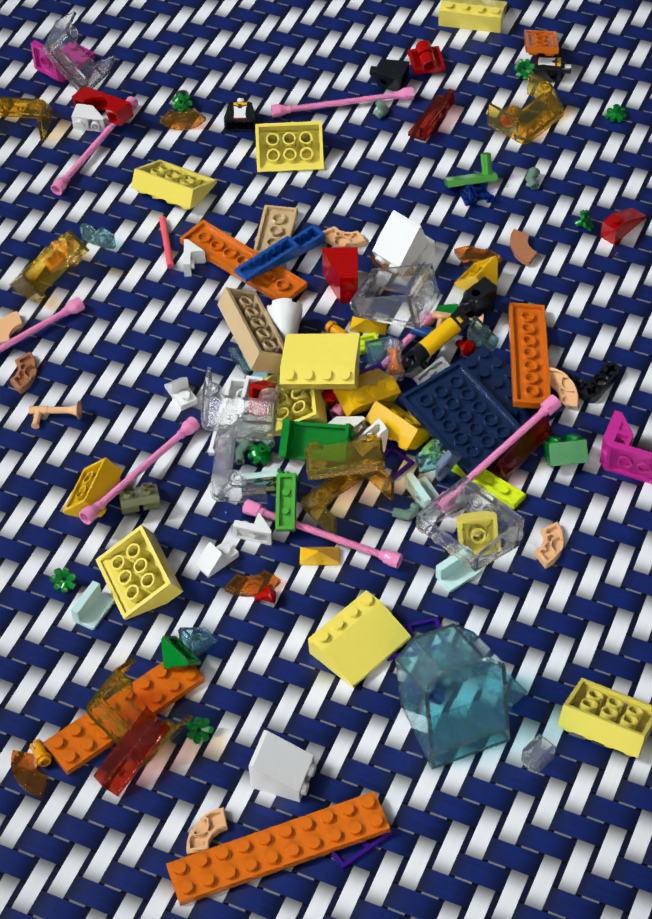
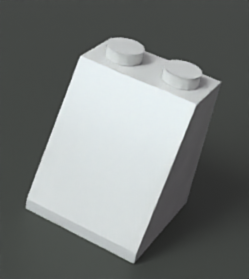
M393 210L372 252L375 260L380 265L385 264L392 272L404 275L429 242L419 224Z
M264 730L249 764L251 788L300 802L302 796L308 792L309 778L314 777L317 765L314 764V755Z

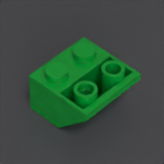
M577 433L565 434V438L558 437L557 435L547 436V440H541L546 463L550 467L589 462L587 439L582 438Z

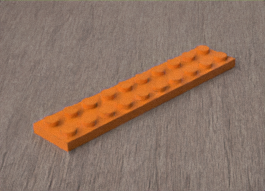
M373 791L166 863V867L179 905L182 906L391 831L376 793Z

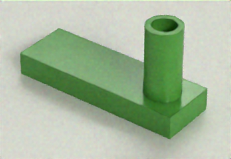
M485 152L480 154L481 173L444 178L445 185L450 188L498 181L497 173L492 171L491 153Z
M277 473L276 532L296 531L297 474Z

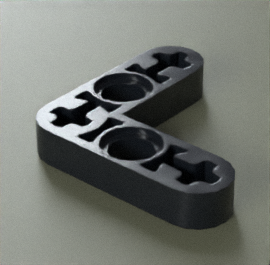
M608 362L588 382L565 369L557 368L568 375L573 383L580 385L579 388H576L579 399L587 403L597 402L618 378L620 370L616 363ZM599 380H602V381H604L606 384H604V385H599V384H597L596 382L599 381Z

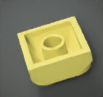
M478 511L464 513L456 518L455 525L458 534L459 551L468 546L472 550V556L500 552L497 514L495 512Z

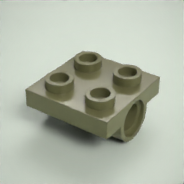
M144 483L141 487L135 488L127 486L119 493L122 515L140 512L139 505H143L144 511L161 508L156 484Z

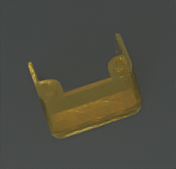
M530 72L528 73L527 94L535 99L523 109L511 105L503 110L489 103L487 125L520 144H529L564 116V107L553 85Z
M0 96V116L38 119L40 139L44 142L53 115L52 106L42 99Z
M69 229L54 240L9 285L32 302H40L46 296V289L70 266L76 267L82 261L80 257L86 254L89 249Z
M377 433L367 434L365 439L328 445H320L319 441L309 442L304 447L308 480L386 469L382 436L378 435L377 437Z
M367 459L354 462L304 493L301 497V506L326 532L337 535L336 517L326 508L334 498L367 478L392 501L394 499V479L373 460Z
M131 658L113 671L88 702L86 711L89 717L137 765L145 766L178 736L193 716L191 714L176 725L170 720H164L156 726L128 698L133 690V684L125 673L136 661L135 658Z

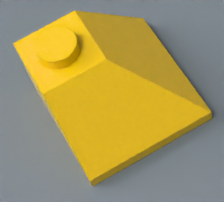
M497 256L473 263L454 284L466 291L479 280L486 277L496 285L498 283Z

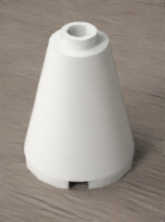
M279 298L273 300L270 306L269 304L267 305V312L284 343L286 334H298L303 312L300 301L297 300L296 303L292 302V298Z

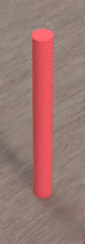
M160 216L159 222L167 268L172 269L174 263L166 217Z

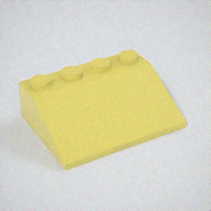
M442 0L439 8L438 26L500 33L508 2L498 0Z
M322 121L255 124L257 173L324 170Z
M159 159L134 169L131 188L136 189L138 193L152 195V198L163 199L168 204H177L182 209L190 210L200 204L217 184V180Z
M286 334L280 365L279 384L284 390L358 389L361 334Z
M270 375L265 377L264 380L279 384L280 375ZM279 384L277 403L266 419L267 434L270 437L281 436L283 419H291L298 422L327 423L326 405L321 395L324 389L284 390Z
M143 525L137 527L95 559L124 620L165 605L183 592L154 533Z
M366 590L308 638L309 653L354 688L411 639V635L385 605Z
M581 678L563 704L557 726L567 732L579 734L587 740L599 742L607 748L619 750L627 756L638 758L652 730V705Z

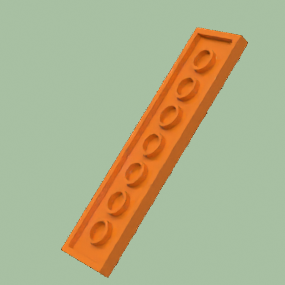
M201 220L179 238L182 245H184V239L190 240L205 251V259L272 300L279 298H292L293 300L307 288L305 280L281 266L245 282L234 272V269L259 253L205 220Z
M509 302L508 319L513 407L540 409V404L551 395L545 305Z
M161 662L44 741L43 745L64 772L70 775L204 683L205 677L195 666L163 668V662Z

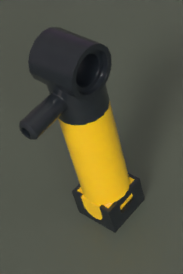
M460 308L457 309L401 357L399 361L401 369L409 373L418 366H421L425 370L430 366L426 360L471 323L469 318ZM406 358L412 359L414 365H409Z

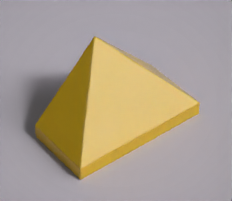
M352 316L350 332H376L379 335H386L388 320Z
M300 547V565H340V547Z

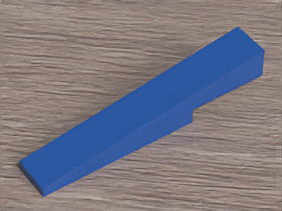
M313 224L292 238L289 236L284 237L235 268L234 272L245 282L252 280L324 244L325 233Z

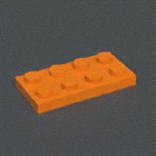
M524 30L526 53H529V55L544 53L546 56L558 54L559 46L556 31Z

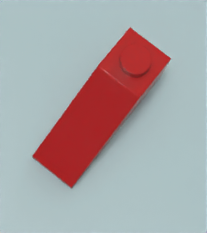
M634 208L612 213L602 222L600 237L615 245L646 218V215Z

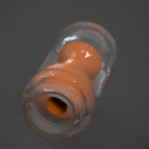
M392 338L385 343L386 352L389 357L387 373L392 375L396 381L403 380L406 374L401 358L403 342L399 341L398 338Z

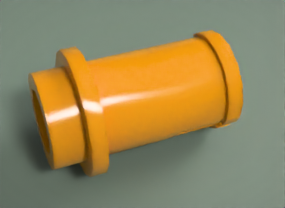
M330 320L325 325L327 333H348V331L338 326L336 321Z
M34 740L35 747L32 743L29 747L36 758L35 763L40 767H46L51 763L52 755L46 751L42 740Z

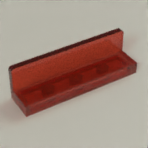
M449 88L444 96L437 95L410 129L408 136L425 142L455 103V90Z
M547 416L543 417L523 434L490 470L491 473L504 480H508L552 432Z
M146 707L94 774L96 780L102 787L119 796L172 727Z

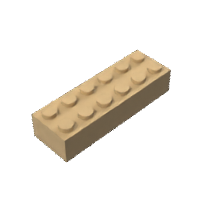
M225 287L217 305L249 368L254 372L280 375L284 342L256 292Z

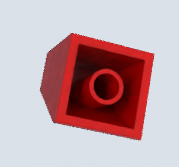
M358 247L322 248L323 276L340 303H358Z

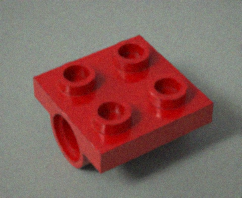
M422 40L416 44L415 49L408 50V58L413 75L445 71V64L439 46L432 47L429 41Z

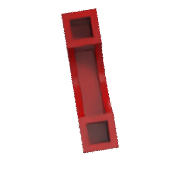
M86 86L72 96L75 106L76 104L93 105L96 110H105L109 122L122 126L134 116L132 105L129 101Z

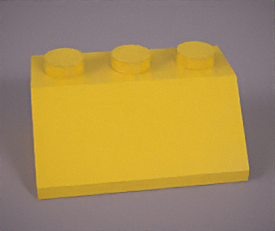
M379 368L359 375L358 389H332L346 416H355L369 411L375 400L394 402L401 394V390L394 377Z
M375 400L366 416V421L370 423L369 426L377 419H380L389 429L388 439L391 441L395 440L398 443V447L405 451H408V449L416 450L431 437L415 417L393 402Z
M107 457L85 467L63 509V513L79 517L81 510L102 499L120 483L123 470ZM107 504L99 512L97 517H102L107 510Z

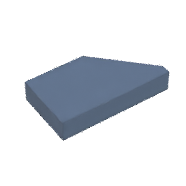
M447 450L436 463L435 477L439 482L444 479L462 458L459 451Z

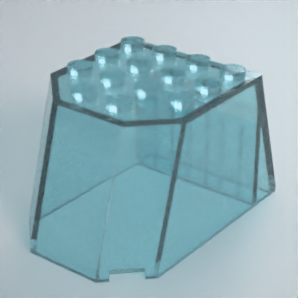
M454 623L413 637L395 659L399 697L403 711L431 769L433 770L509 742L510 728L506 666L474 631Z

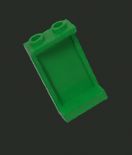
M283 419L279 457L285 460L350 464V459H353L354 456L352 440L356 438V430L350 423L341 425Z

